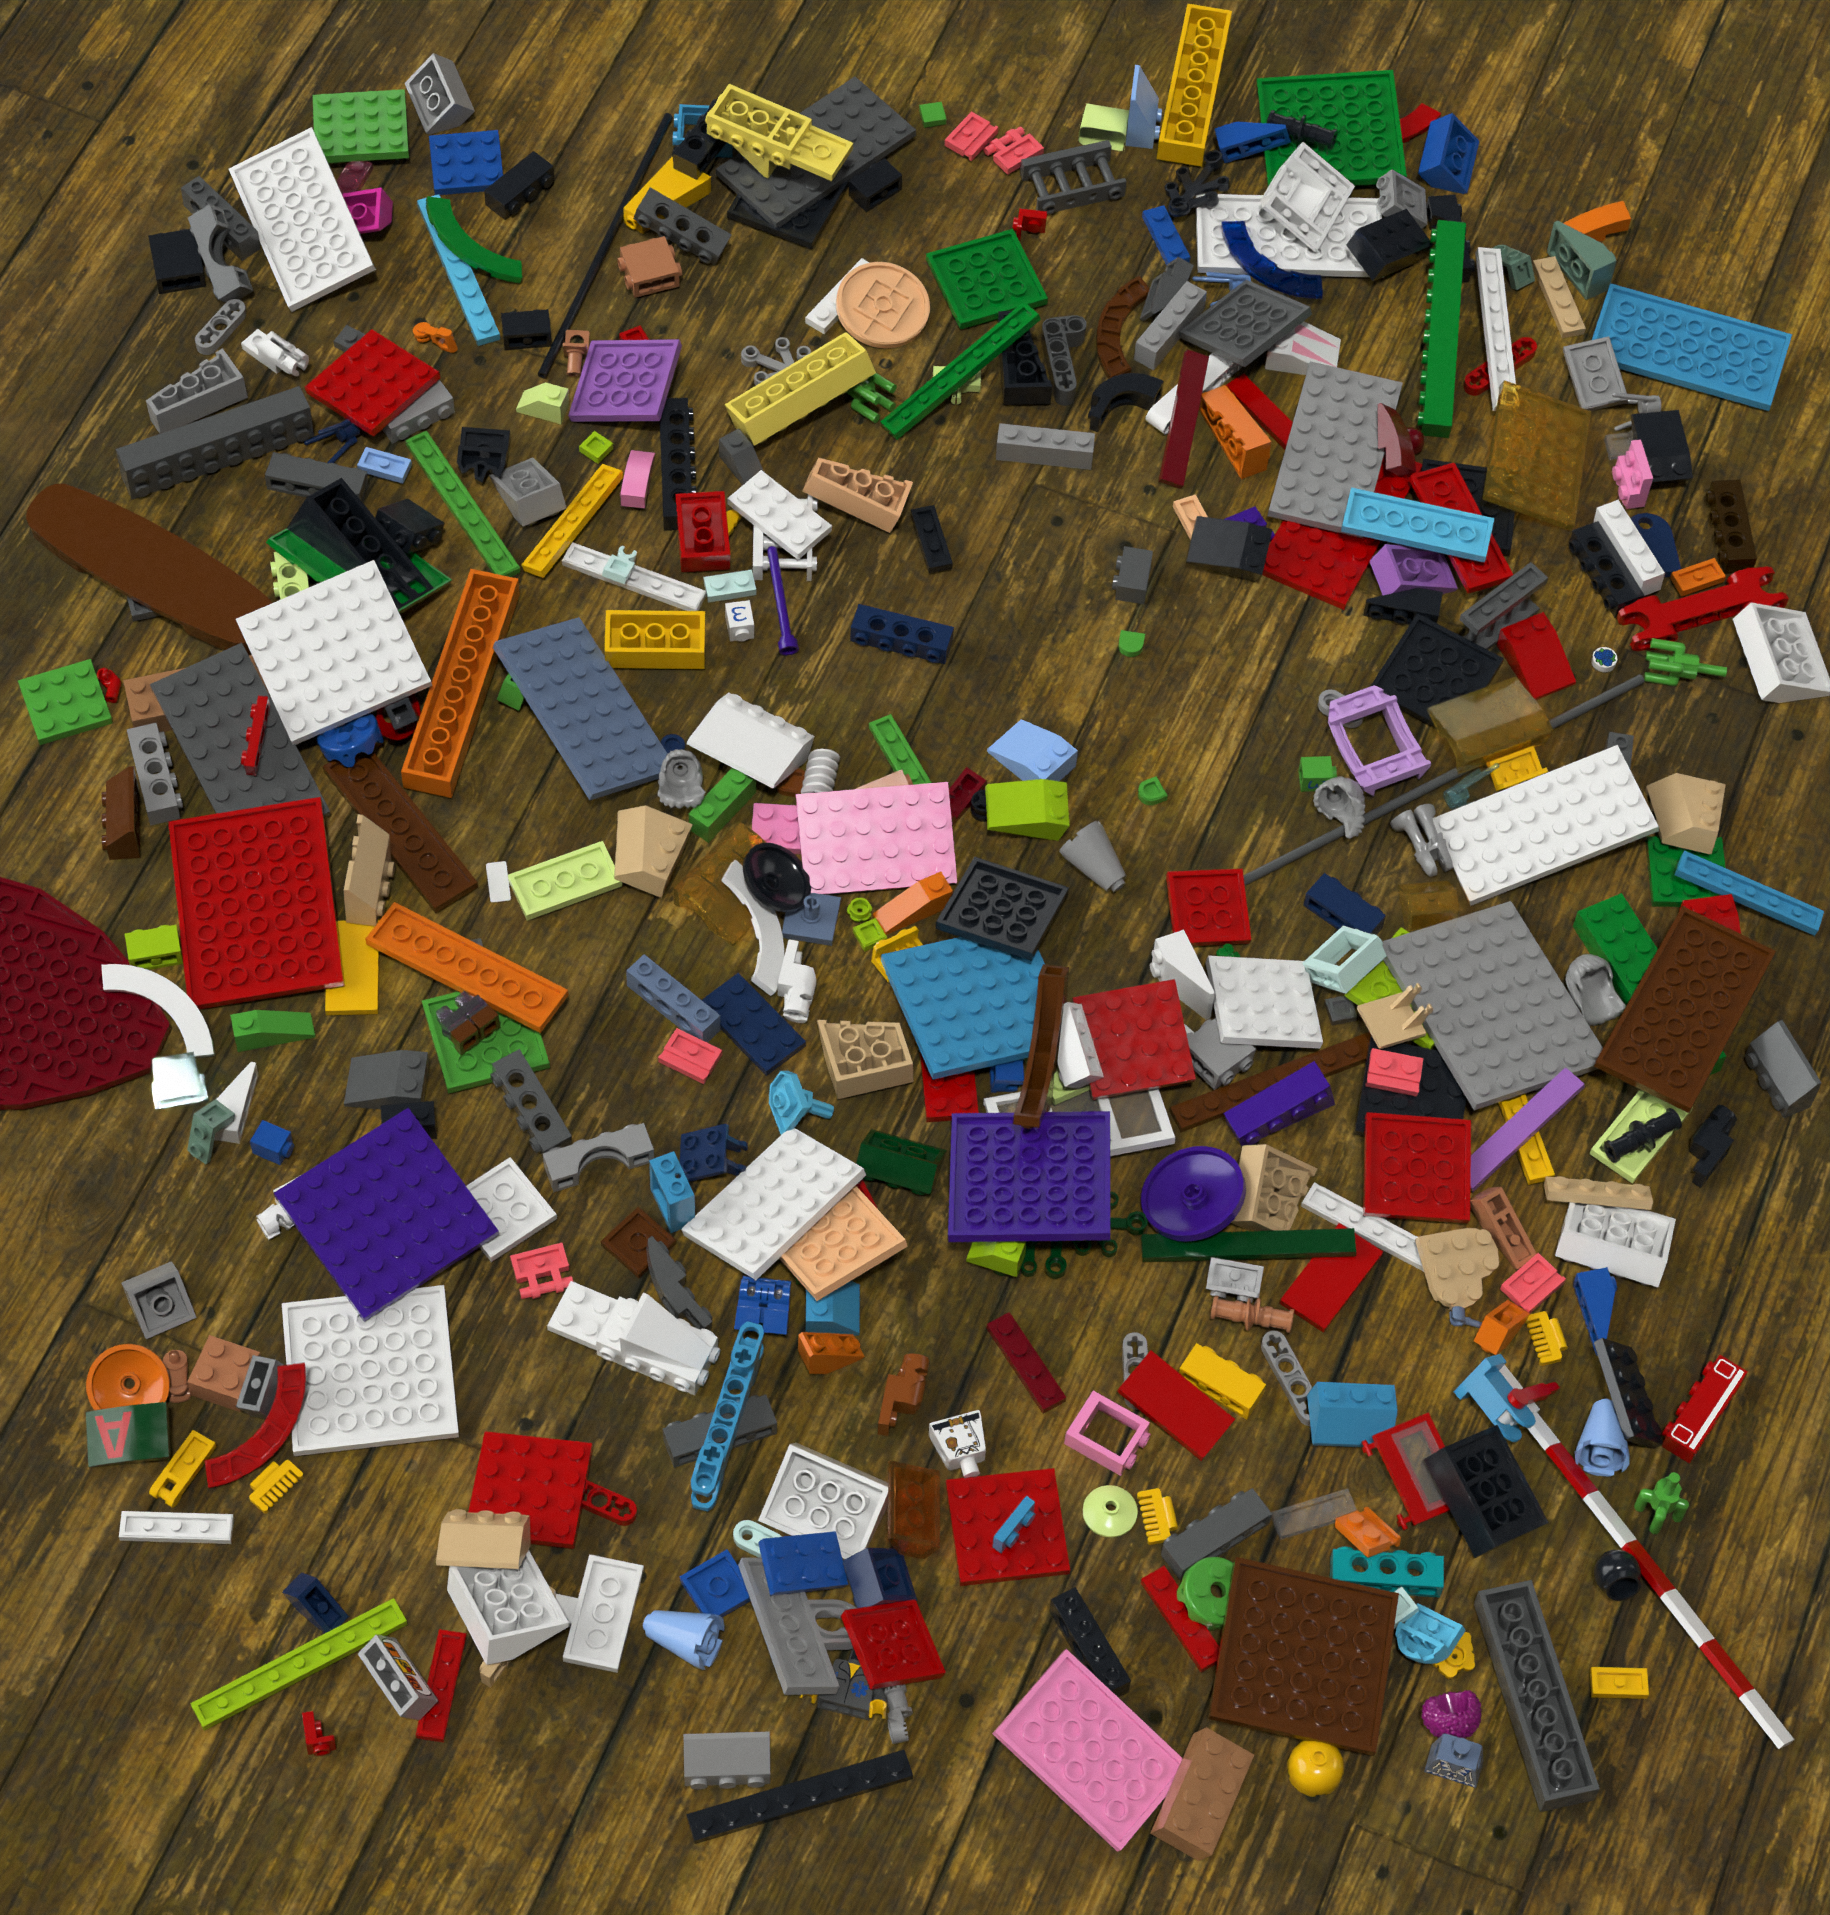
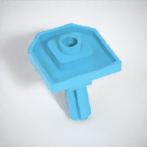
M780 1071L770 1084L769 1105L781 1135L786 1131L794 1129L801 1118L805 1117L807 1113L827 1119L832 1117L834 1106L813 1099V1092L802 1089L797 1074L790 1071Z

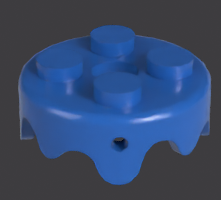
M368 713L317 735V742L328 761L336 759L344 766L352 767L355 764L356 754L360 752L371 754L376 742L383 743V736L375 716Z

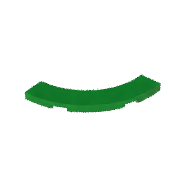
M427 196L426 210L429 221L437 230V236L453 254L473 268L478 269L479 267L491 273V276L521 283L522 264L520 260L498 255L479 245L458 224L451 208L450 199Z

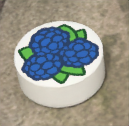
M1601 647L1594 651L1591 662L1596 670L1610 672L1616 666L1617 655L1612 649Z

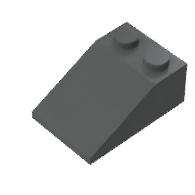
M398 1050L351 1058L344 1106L381 1110V1105L425 1102L430 1069L428 1052Z

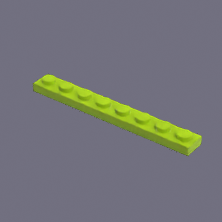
M393 1598L190 1703L205 1731L364 1648L376 1634L387 1636L407 1625V1620Z

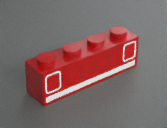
M1719 1355L1715 1362L1709 1361L1702 1372L1705 1378L1701 1383L1699 1381L1694 1383L1689 1392V1395L1692 1396L1688 1403L1683 1401L1677 1409L1675 1415L1678 1416V1419L1675 1423L1670 1421L1662 1433L1665 1440L1661 1447L1690 1464L1742 1385L1748 1371L1722 1355Z

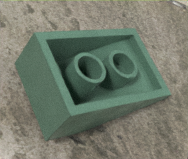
M1560 221L1554 222L1547 248L1549 256L1556 257L1562 272L1585 300L1607 291L1617 262L1615 255L1603 243Z

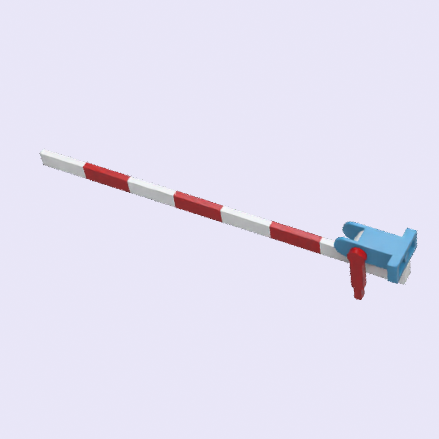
M1501 1354L1485 1358L1454 1391L1460 1400L1473 1397L1494 1426L1498 1425L1504 1438L1511 1442H1518L1522 1437L1521 1430L1516 1424H1520L1530 1431L1621 1549L1631 1553L1640 1564L1643 1577L1777 1748L1781 1749L1794 1741L1791 1734L1537 1413L1540 1409L1535 1402L1555 1394L1560 1389L1559 1385L1556 1382L1523 1388L1505 1366L1507 1361Z

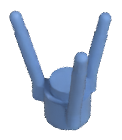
M1207 272L1206 275L1208 277L1194 276L1192 278L1193 281L1229 283L1230 292L1243 281H1251L1250 275Z

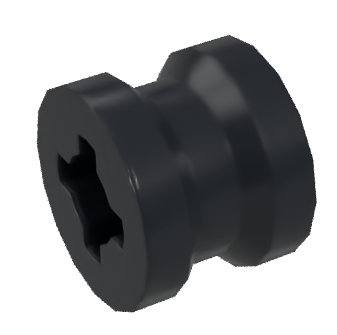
M985 790L977 791L971 799V815L980 822L987 821Z

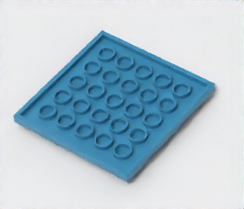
M958 937L881 954V962L932 1079L1029 1057L1036 1009L1038 976L1043 964H1045L1038 949L1032 960H1028Z

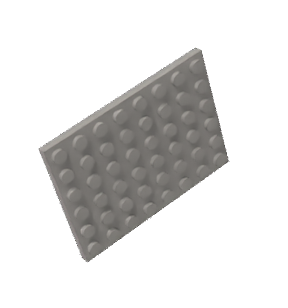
M1511 901L1382 941L1383 949L1387 955L1383 960L1401 990L1404 992L1410 985L1414 989L1417 983L1422 987L1421 992L1415 996L1411 1003L1413 1010L1416 1012L1421 1006L1426 1009L1428 1004L1432 1005L1434 1010L1426 1017L1423 1026L1434 1041V1045L1474 1110L1543 1088L1565 1067L1575 1076L1598 1069L1594 1065L1603 1047L1586 1020L1583 1019L1580 1010Z

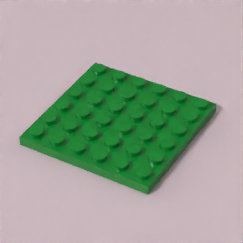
M1393 70L1257 78L1260 122L1267 123L1271 110H1275L1277 114L1287 117L1291 116L1297 120L1306 115V123L1317 124L1329 130L1337 129L1338 135L1332 150L1328 149L1326 145L1316 142L1312 143L1308 140L1305 144L1354 186L1377 184L1378 179L1392 169L1407 178ZM1293 135L1289 136L1291 143L1264 151L1268 187L1279 168L1299 146L1298 139L1295 142L1293 141Z

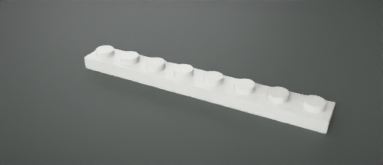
M1478 247L1475 255L1493 411L1516 413L1519 407L1501 249Z

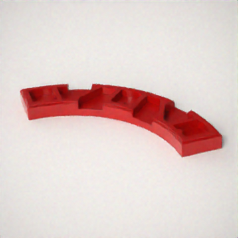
M1421 103L1412 113L1400 119L1402 142L1406 143L1410 141V138L1419 134L1422 135L1428 131L1430 122L1440 118L1441 113Z
M305 1362L277 1366V1388L272 1407L266 1419L253 1436L226 1454L204 1460L208 1488L224 1485L242 1478L263 1465L282 1446L291 1433L302 1406L306 1382Z

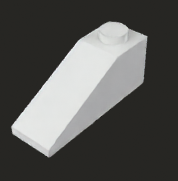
M1067 1002L1063 1006L1057 1063L1060 1070L1059 1077L1064 1086L1076 1089L1099 1080L1104 1076L1082 1004Z
M250 1062L216 1099L234 1112L235 1117L232 1123L215 1133L214 1140L240 1144L258 1079V1070L255 1062Z

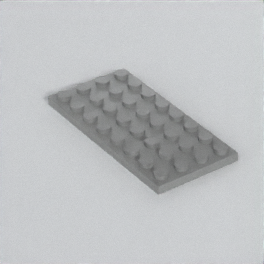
M1310 361L1268 516L1362 538L1363 536L1341 532L1350 490L1352 487L1370 492L1375 491L1385 453L1378 449V404L1383 403L1396 410L1403 382Z

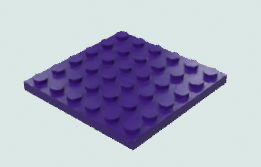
M409 1108L274 1192L275 1199L364 1322L499 1235V1230Z
M1110 1111L1045 1112L1040 1127L1031 1129L1023 1128L1021 1125H1014V1113H952L948 1242L1111 1240Z

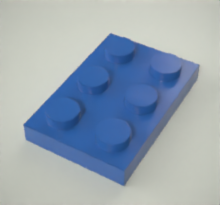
M836 1531L764 1538L758 1542L770 1596L837 1589L848 1585Z

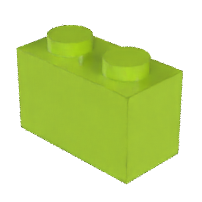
M161 925L154 929H138L131 933H125L130 965L151 970L183 964L176 925Z

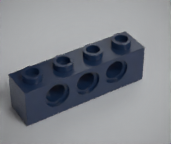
M858 604L851 625L850 641L862 646L868 645L880 648L883 651L901 653L907 657L925 659L932 663L946 664L953 642L954 627Z

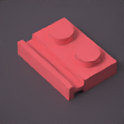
M971 111L945 139L944 146L961 156L969 157V160L972 161L998 134L999 127L990 125L989 121Z
M676 1028L664 1047V1051L659 1055L658 1062L705 1084L706 1078L711 1074L721 1058L722 1050Z
M1372 1048L1366 1087L1417 1096L1419 1093L1423 1058Z
M1537 1253L1501 1285L1500 1290L1517 1306H1521L1525 1311L1531 1313L1565 1283L1566 1278L1564 1276L1561 1277L1557 1270Z

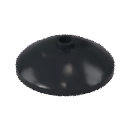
M760 843L751 848L745 855L743 875L748 888L761 903L780 912H793L804 905L805 897L811 894L810 877L803 869L802 862L794 853L778 844Z

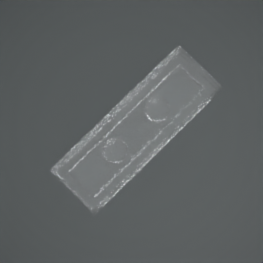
M1347 1488L1272 1511L1271 1518L1278 1536L1282 1540L1333 1524L1336 1518L1357 1511Z

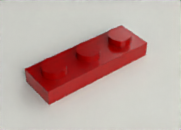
M258 695L257 703H253L251 707L250 718L253 719L252 727L247 728L246 742H249L247 751L243 750L241 765L245 767L246 775H257L270 710L269 698L267 696Z

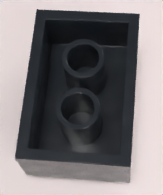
M1404 209L1358 228L1346 246L1371 280L1374 281L1420 262L1431 249L1433 243H1430V239L1410 212Z

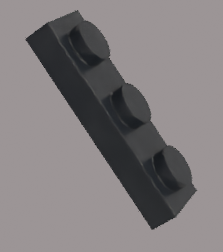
M935 506L911 509V519L928 572L934 573L952 569L953 562Z

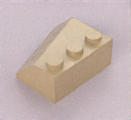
M1675 773L1647 785L1645 791L1651 800V811H1654L1661 843L1712 854L1719 831L1726 784Z
M646 805L619 810L617 813L614 879L662 898L688 843L693 824Z
M358 814L356 822L358 836L353 838L352 860L348 864L344 885L346 923L376 926L379 916L383 917L385 912V901L383 900L390 893V882L388 880L389 877H394L395 862H391L390 835L364 815Z
M817 1020L824 1058L837 1099L914 1082L913 1062L900 1023L867 1022L866 1025L851 1024V1021H841L840 1024L827 1023L826 1020Z
M1267 1144L1242 1146L1239 1167L1246 1182V1196L1241 1210L1231 1223L1252 1231L1290 1230L1299 1211L1297 1204L1301 1196L1306 1195L1309 1189L1307 1182L1310 1176H1315L1317 1168Z

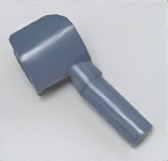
M1454 1306L1452 1311L1449 1312L1450 1322L1453 1326L1466 1324L1480 1328L1482 1322L1470 1317H1465V1309L1463 1307Z

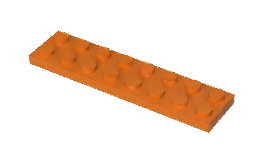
M396 902L391 905L365 938L366 945L486 1006L489 1005L492 1009L539 1033L543 1031L569 996L568 990Z

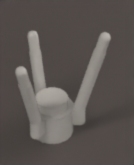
M1612 393V397L1629 399L1628 403L1624 404H1638L1639 413L1661 412L1659 396ZM1629 421L1616 426L1614 430L1619 431L1631 427L1632 422Z

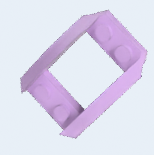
M1375 685L1330 701L1328 717L1329 727L1347 766L1362 789L1373 796L1376 789L1416 775L1419 780L1431 767V762L1426 760L1421 753V747L1405 722L1397 703V697L1383 693L1384 689ZM1382 710L1388 728L1401 753L1363 766L1342 724Z

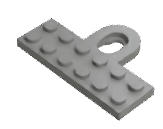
M741 1558L738 1566L784 1695L836 1694L840 1686L826 1650L853 1649L845 1627H841L833 1632L826 1631L817 1624L815 1619L839 1618L842 1620L841 1614L845 1610L855 1609L856 1607L842 1600H808L805 1592L770 1596L762 1558Z

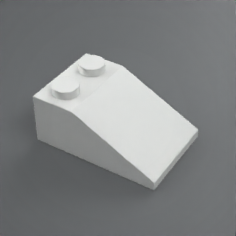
M1181 930L1155 939L1154 950H1152V963H1150L1153 977H1158L1160 982L1175 979L1179 999L1205 1020L1211 1017L1215 992L1185 931Z

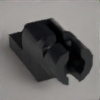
M1720 1104L1710 1113V1117L1704 1120L1692 1136L1689 1152L1699 1159L1693 1169L1696 1174L1692 1183L1702 1188L1729 1153L1734 1139L1729 1137L1736 1124L1737 1117L1730 1109Z

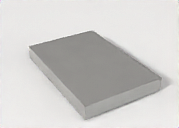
M1609 336L1563 347L1564 357L1582 413L1628 403L1629 399L1612 397V393L1627 394Z

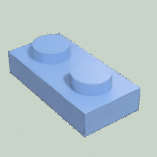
M369 447L365 448L357 464V468L367 471V474L402 484L412 466L411 459Z

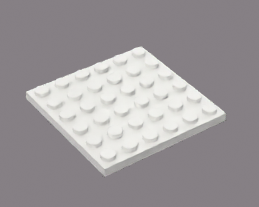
M374 560L236 619L292 745L299 744L433 686Z
M444 1285L416 1288L365 1322L346 1296L282 1303L286 1365L305 1362L306 1371L304 1398L297 1421L292 1429L294 1456L459 1437Z

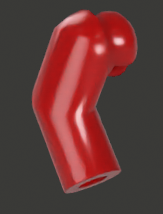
M105 667L100 668L97 672V678L107 688L105 700L109 703H116L121 688V680L113 671Z

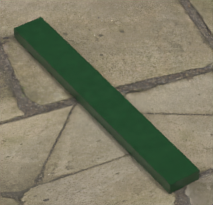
M1354 1228L1218 1232L1210 1237L1196 1241H1176L1166 1238L1161 1234H1141L1142 1262L1211 1260V1257L1224 1260L1356 1256Z

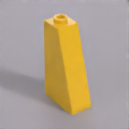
M671 157L623 208L624 223L629 228L635 229L642 234L650 230V228L640 226L633 219L639 204L650 187L687 208L709 195L711 192V176L703 172L696 180L674 169L673 158ZM661 214L656 215L660 219H666Z

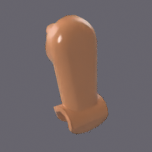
M171 1350L163 1357V1363L166 1366L170 1380L168 1398L172 1403H180L191 1398L187 1384L188 1359L183 1351Z

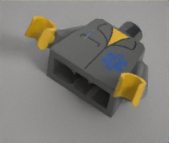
M854 1649L851 1650L848 1661L836 1659L832 1665L840 1686L836 1694H806L812 1697L811 1703L813 1704L816 1703L818 1696L817 1708L868 1721L875 1713L881 1714L882 1719L886 1718L887 1705L884 1689L870 1690Z

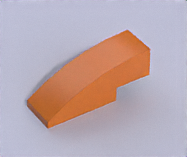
M1620 201L1580 214L1564 222V224L1600 242L1605 241L1607 234L1627 231L1631 217L1624 201Z

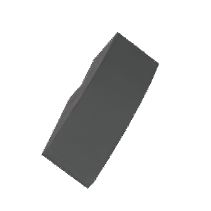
M1180 257L1167 264L1165 272L1152 280L1140 320L1145 321L1171 301L1188 280L1194 266L1193 264Z

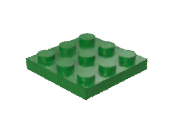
M1647 836L1645 843L1652 907H1681L1683 900L1720 896L1715 892L1676 876L1675 872L1684 850L1726 868L1722 837L1716 838L1712 854H1706L1663 844L1660 837Z

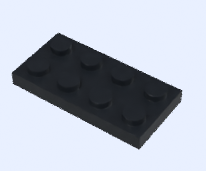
M1605 1338L1595 1341L1594 1345L1624 1439L1653 1449L1663 1445L1660 1436L1661 1428L1655 1421L1652 1411L1653 1404L1647 1396L1644 1387L1645 1379L1639 1371L1637 1365L1638 1358L1635 1351L1630 1346Z

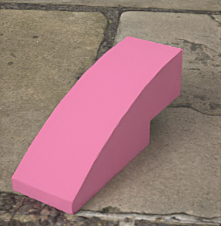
M631 450L621 488V506L645 509L655 453Z

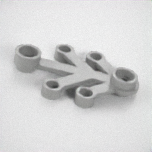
M780 337L775 342V349L780 353L784 363L760 354L755 346H747L742 350L741 362L744 366L752 368L760 364L777 371L770 374L764 371L755 373V385L763 382L758 380L759 378L766 380L794 363L789 351L790 342L787 338ZM800 346L797 349V359L800 360L810 354V348Z

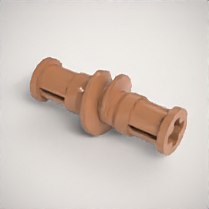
M1215 1295L1211 1319L1215 1320V1317L1232 1320V1322H1244L1246 1331H1250L1253 1324L1266 1328L1284 1329L1286 1333H1291L1294 1309L1285 1311L1274 1309L1270 1306L1262 1307L1260 1298H1257L1254 1305H1251L1249 1298L1246 1304L1237 1300L1219 1299V1296Z

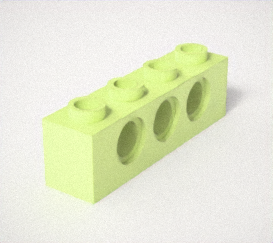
M274 552L275 562H270L272 577L277 576L278 582H273L275 597H280L281 600L309 588L307 573L296 564L292 565L278 552Z

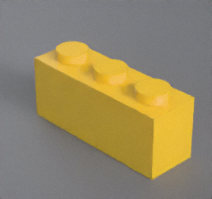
M1197 1343L1179 1369V1373L1210 1399L1248 1420L1263 1397L1266 1384L1259 1376L1252 1373L1248 1374L1241 1370L1235 1362L1225 1360L1219 1357L1210 1347H1202Z

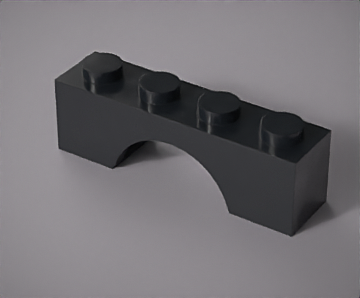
M1456 195L1428 196L1426 209L1429 230L1436 229L1438 220L1462 222V206L1457 203ZM1466 238L1462 283L1469 282L1471 273L1475 270L1474 259L1470 258L1469 255L1471 250L1470 241L1466 240Z

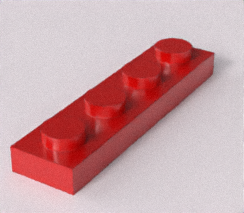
M1165 1565L1141 1578L1140 1583L1199 1671L1202 1673L1216 1665L1220 1649L1219 1645L1205 1625L1192 1621L1189 1618L1185 1603L1177 1599L1179 1586Z

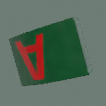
M166 1402L121 1406L86 1412L89 1468L171 1459L169 1410Z

